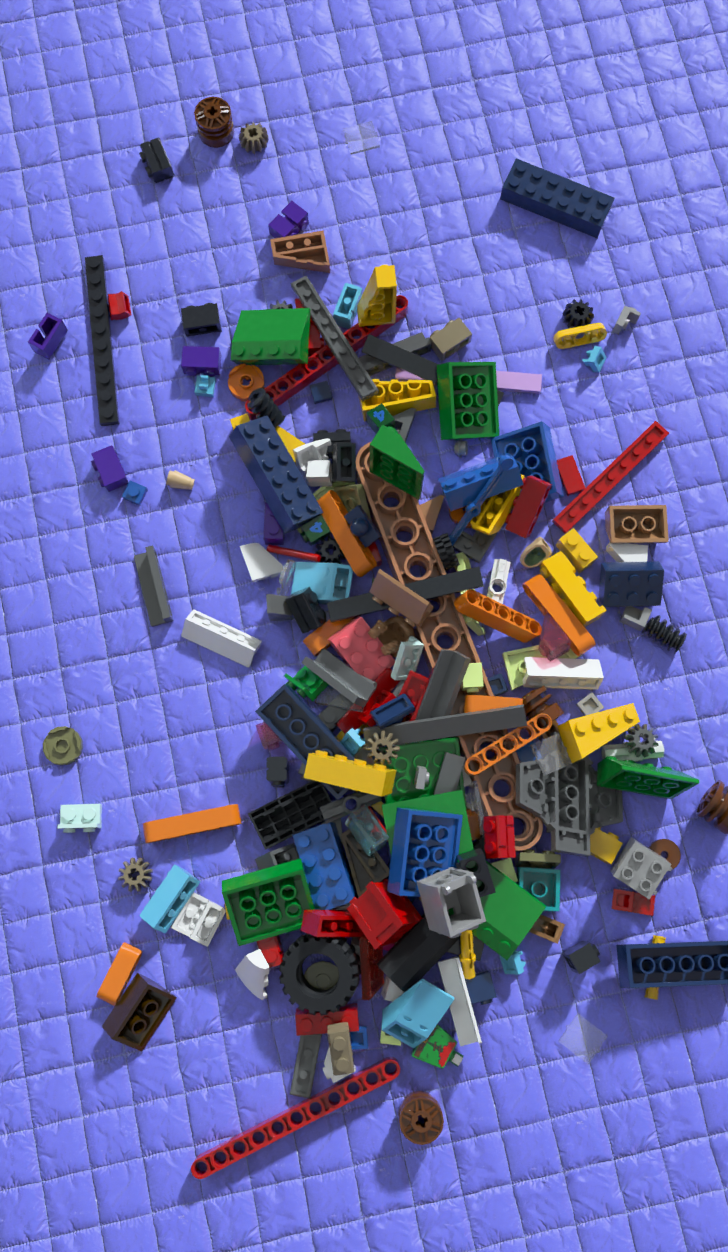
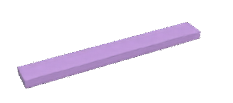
M396 367L395 380L399 382L424 380ZM496 371L497 390L541 393L542 374Z

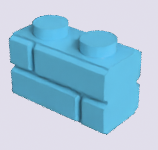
M345 283L333 313V318L338 326L347 329L352 327L357 315V305L362 296L361 287Z

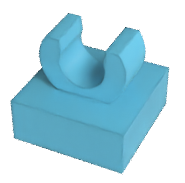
M594 346L592 351L588 350L586 352L589 359H583L582 361L585 366H590L593 372L599 373L607 357L601 347Z
M197 375L195 395L214 397L215 377Z
M352 728L341 740L353 755H356L366 743L365 737L362 739L358 735L361 731L360 728L356 730Z
M514 951L508 960L500 956L505 974L519 975L524 972L523 967L526 963L520 959V955L523 954L522 951Z

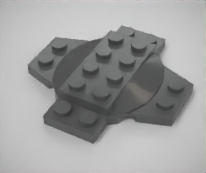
M559 732L550 733V753L546 754L542 760L528 761L516 765V805L541 818L546 826V833H551L552 852L588 857L591 856L590 835L595 832V828L623 822L622 790L597 786V771L591 766L593 762L588 758V755L570 764Z

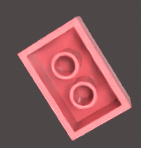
M357 616L327 640L347 666L358 674L374 681L387 667L391 668L394 665L395 659L391 654L385 656L382 653V642L378 637L376 639L370 637L368 631L371 628L362 616Z

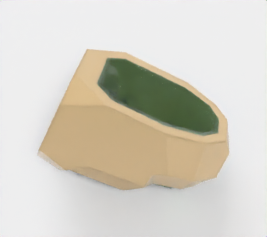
M538 537L522 552L520 562L528 568L537 567L552 555V550L542 537Z

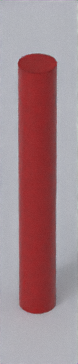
M270 544L267 546V551L314 562H319L321 556L318 554Z

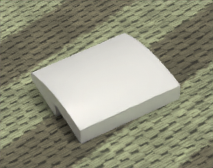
M193 892L170 927L208 947L226 913V909Z

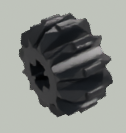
M574 299L571 303H568L563 311V323H568V328L591 324L594 314L592 313L593 307H588L589 302L584 304L582 299L579 302Z
M328 536V541L322 538L321 544L316 545L318 551L315 554L321 556L320 563L342 564L341 560H346L335 538L331 540V536ZM330 549H333V555H329Z

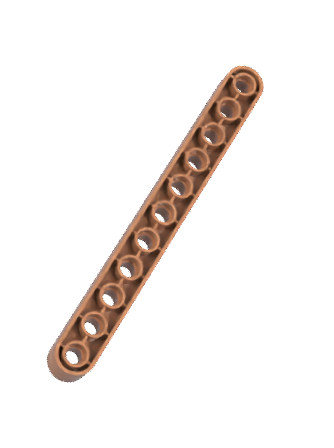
M371 442L365 444L356 456V480L358 484H363L370 517L382 535L379 541L393 578L402 584L445 575V569L418 500L370 473ZM387 498H395L399 501V504L396 507H387L383 502ZM401 531H406L412 535V539L409 542H401L397 539L396 535ZM420 565L425 569L426 573L422 577H414L410 573V568ZM454 594L429 599L438 603L439 610L430 613L421 627L418 625L413 627L416 638L424 644L422 654L429 673H431L440 651L444 649L437 644V638L441 635H447L453 641V645L445 650L460 652L471 659L470 663H481L463 615L454 606V600L456 599ZM483 667L484 687L482 690H479L478 693L469 694L467 690L462 691V687H460L450 715L464 713L466 695L494 696ZM507 729L456 736L459 740L460 754L465 757V762L468 758L479 752L481 744H492L508 734ZM503 741V747L506 750L513 748L511 741ZM516 751L476 776L469 775L484 816L512 815L513 818H518L522 821L524 825L523 832L520 835H515V851H522L533 847L539 841L543 831V822L541 818L516 805V765L520 763ZM494 755L493 758L488 759V760L494 761L495 758H496V755ZM475 761L469 762V769L473 772L478 771V763ZM502 780L508 784L509 793L506 797H499L495 794L493 786L496 781Z

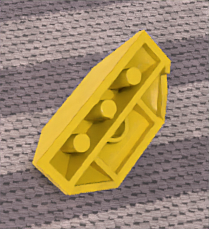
M520 486L486 498L481 505L479 515L473 517L470 521L472 529L489 536L499 532L508 514L514 508L512 504L515 497L520 494Z

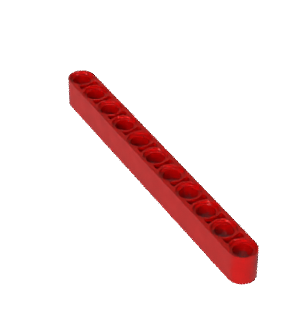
M402 295L396 296V306H403V308L396 307L395 323L372 325L375 327L373 329L367 328L368 326L359 327V323L343 333L354 352L364 346L369 334L377 337L407 315L408 300ZM360 336L359 339H354L353 337ZM325 345L308 357V364H298L264 389L273 398L274 404L280 406L339 363L329 347ZM326 356L332 357L329 360L324 359ZM312 366L317 367L315 370L309 369ZM296 377H302L301 380H295ZM282 387H287V388H288V389L285 390V391L279 390V389L282 388ZM248 400L245 404L246 413H248L250 420L257 419L256 414H253L250 411L251 409L248 408L247 404L250 401Z
M386 1057L205 1151L194 1160L191 1166L192 1175L197 1179L206 1178L392 1081L400 1073L399 1062L394 1057ZM388 1063L396 1065V1070L393 1073L386 1072L385 1066ZM369 1073H375L378 1079L370 1083L367 1081L366 1076ZM354 1082L358 1084L359 1089L357 1092H350L347 1086ZM337 1092L340 1095V1100L332 1102L329 1099V1095ZM313 1102H318L322 1108L320 1111L314 1112L311 1110L310 1105ZM294 1112H299L303 1119L297 1122L292 1119L291 1115ZM273 1123H282L284 1129L282 1131L274 1130ZM254 1133H263L265 1139L257 1141L254 1138ZM235 1143H244L245 1150L238 1151L235 1148ZM216 1153H225L226 1160H218L216 1158ZM204 1162L207 1165V1170H199L197 1163Z

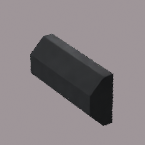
M313 780L248 813L266 850L324 821L319 807L332 801L324 785L319 781Z
M425 913L421 916L423 919L405 933L377 963L379 968L403 992H406L419 982L460 938V936L449 938L429 930Z

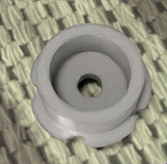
M462 439L456 442L454 447L455 454H458L459 457L467 456L468 442L462 441Z

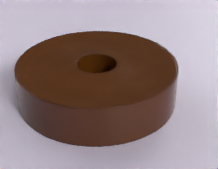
M658 839L649 845L648 848L661 855L662 851L666 852L667 856L665 859L672 864L670 867L673 869L677 867L681 854L678 846L673 841Z

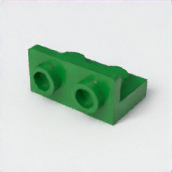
M306 666L299 670L293 678L287 673L284 675L288 680L287 684L293 691L296 690L303 699L307 697L311 701H314L329 685Z

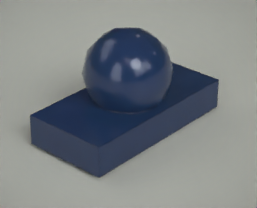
M357 505L344 516L350 525L351 533L360 539L365 548L382 536L361 505Z
M404 693L371 711L370 714L380 730L391 724L402 722L405 716L415 711V707Z

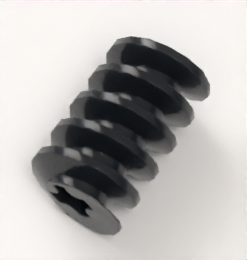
M256 389L249 395L248 400L250 401L247 406L250 409L252 408V413L256 414L257 419L268 416L274 428L284 421L285 416L278 409V406L274 404V401L270 399L265 389Z
M660 615L652 617L641 633L649 631V638L655 635V642L661 639V646L669 644L667 650L670 651L675 648V654L684 643L687 634L684 632L679 635V628L673 631V624L666 627L667 620L664 619L660 622Z

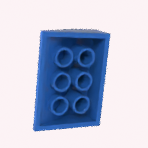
M541 421L491 438L494 458L509 453L514 457L520 474L524 475L525 478L532 475L552 484L545 502L564 497L551 431L548 425Z
M509 453L504 454V456H510L514 464L509 470L505 471L487 498L523 485L519 467L514 457ZM499 456L438 478L450 511L474 502L498 468Z
M397 807L388 892L399 896L420 897L417 881L450 867L456 868L455 863L458 862L457 855L459 854L463 815Z

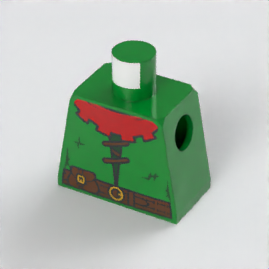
M439 1024L436 1025L429 1037L413 1048L411 1052L414 1058L441 1069L445 1067L447 1061L458 1067L464 1056L454 1050L458 1042Z

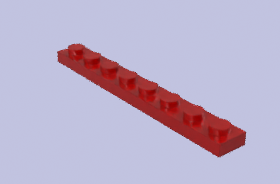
M655 421L567 505L552 522L565 534L570 531L668 436L669 432Z

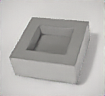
M592 692L576 704L584 716L597 713L604 708Z
M416 766L414 787L424 789L425 784L428 785L429 772L423 766Z

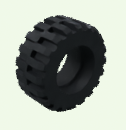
M307 933L297 938L285 952L279 969L282 972L279 977L280 983H284L282 989L284 995H290L288 1001L292 1005L296 1002L299 1005L298 1009L303 1012L305 1009H308L311 1015H316L317 1012H320L321 1016L327 1015L329 1011L334 1013L341 1006L344 1007L353 996L360 981L361 966H359V955H355V947L352 944L349 946L346 943L347 938L315 937ZM323 954L334 961L339 971V979L334 987L318 989L307 982L303 974L302 965L309 955Z

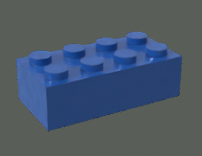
M325 823L293 835L299 858H301L315 910H334L350 904L349 902L354 897L359 898L335 823Z

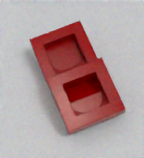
M614 889L612 909L654 916L656 895H652L648 899L637 892Z

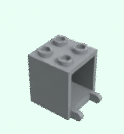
M631 837L610 871L615 878L650 899L653 894L657 895L656 888L668 870L671 872L673 868L670 867L672 864L664 857Z
M450 867L417 881L429 930L449 938H456L461 935V932L476 929L479 927V924L486 922L476 885L477 880L473 872ZM453 908L454 914L449 916L447 910Z

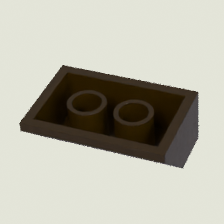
M137 973L109 1014L102 1028L111 1039L142 1052L177 997L152 979Z

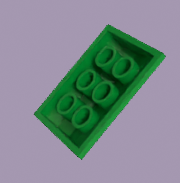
M311 309L241 310L232 340L231 361L238 365L308 364Z
M447 362L438 364L437 379L441 440L499 436L496 362Z
M382 425L370 443V473L419 500L421 498L425 471L401 435L398 434V431L393 427Z
M609 756L605 757L597 765V786L672 799L699 784V779L672 770L671 767H654L650 763L637 764L633 760L621 761L617 760L616 757Z
M301 858L222 881V895L238 946L301 929L304 910H315Z
M486 861L496 893L480 897L486 922L479 924L478 928L473 929L472 934L505 960H508L542 914L546 905ZM478 880L476 882L477 887H480L482 881ZM453 908L447 910L449 916L454 914Z

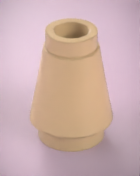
M170 470L166 485H169L170 488L192 490L195 479L176 470Z

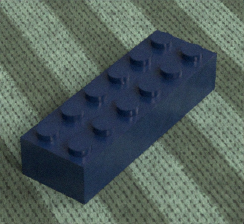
M517 158L504 182L500 200L595 238H598L615 197Z
M264 416L237 425L229 438L284 534L299 529L323 513L320 505L269 417Z
M287 683L280 687L255 711L305 766L308 754L316 753V750L328 752V756L342 755L346 756L347 760L352 761L357 759ZM321 782L337 800L349 790L348 788Z
M728 941L616 945L620 988L728 984Z

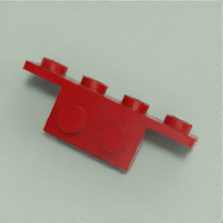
M434 667L428 678L412 670L408 673L398 695L400 696L405 693L415 707V711L411 713L408 721L416 719Z
M387 667L374 681L377 683L376 690L365 707L354 704L336 724L344 734L352 728L354 730L358 729L362 724L368 727L376 725L370 712L396 698L391 691L400 680H394L391 677L392 670Z

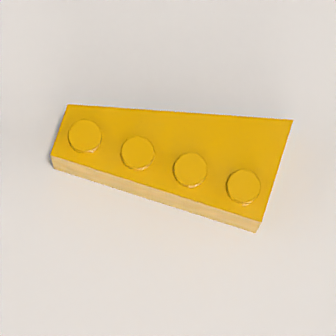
M381 265L374 268L357 305L359 327L395 323L397 283L394 265Z
M372 379L379 393L363 402L358 395L364 422L367 421L366 413L381 403L392 416L410 408H415L416 411L436 408V393L432 380L399 382L395 379H391V381Z
M562 551L541 563L539 566L541 575L548 579L551 584L550 586L584 627L598 620L607 611L603 605L598 606L596 595L586 590V582L582 577L575 575L576 569Z
M631 703L568 720L557 726L569 762L572 764L622 734L630 727L639 723L640 720L634 704Z
M316 750V753L308 754L304 778L382 797L392 794L396 770L386 768V766L381 764H366V761L354 759V761L347 760V757L342 755L328 756V752Z

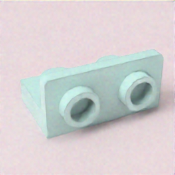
M410 636L408 642H401L391 673V677L394 680H406L410 670L416 672L424 644L414 636Z
M102 804L61 805L60 824H57V829H63V833H75L76 829H83V832H95V828H101Z

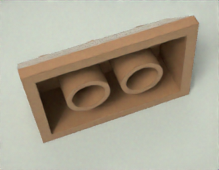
M609 506L605 511V528L610 544L668 543L667 506Z
M379 569L369 591L374 595L372 599L380 605L384 602L390 606L388 610L396 616L399 613L405 616L404 621L412 627L415 625L421 627L434 607L430 602Z

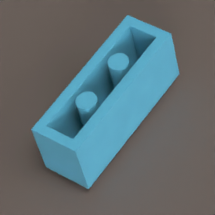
M174 864L139 916L151 927L166 934L200 881L185 869Z

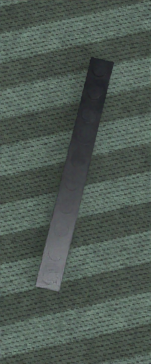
M103 255L85 257L99 421L101 426H108L120 423L105 264Z

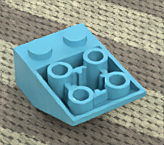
M296 562L291 594L310 587L317 595V602L325 605L328 602L349 598L353 570L349 565L337 563Z
M421 979L382 1010V1031L415 1048L429 1037L454 1001V997L426 980Z

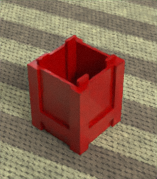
M387 878L380 883H373L371 881L366 886L367 891L358 899L354 897L349 902L351 905L347 908L375 950L389 944H395L415 924L423 919L407 896H399L387 891Z

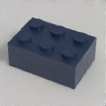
M659 561L601 563L599 586L601 604L604 607L661 606L664 569Z

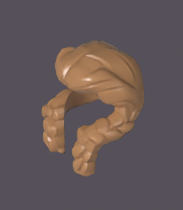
M403 616L391 617L384 622L378 620L373 628L368 631L371 638L376 639L378 637L382 642L383 647H381V650L385 656L391 654L392 657H397L401 642H408L410 636L416 638L413 627L404 621Z

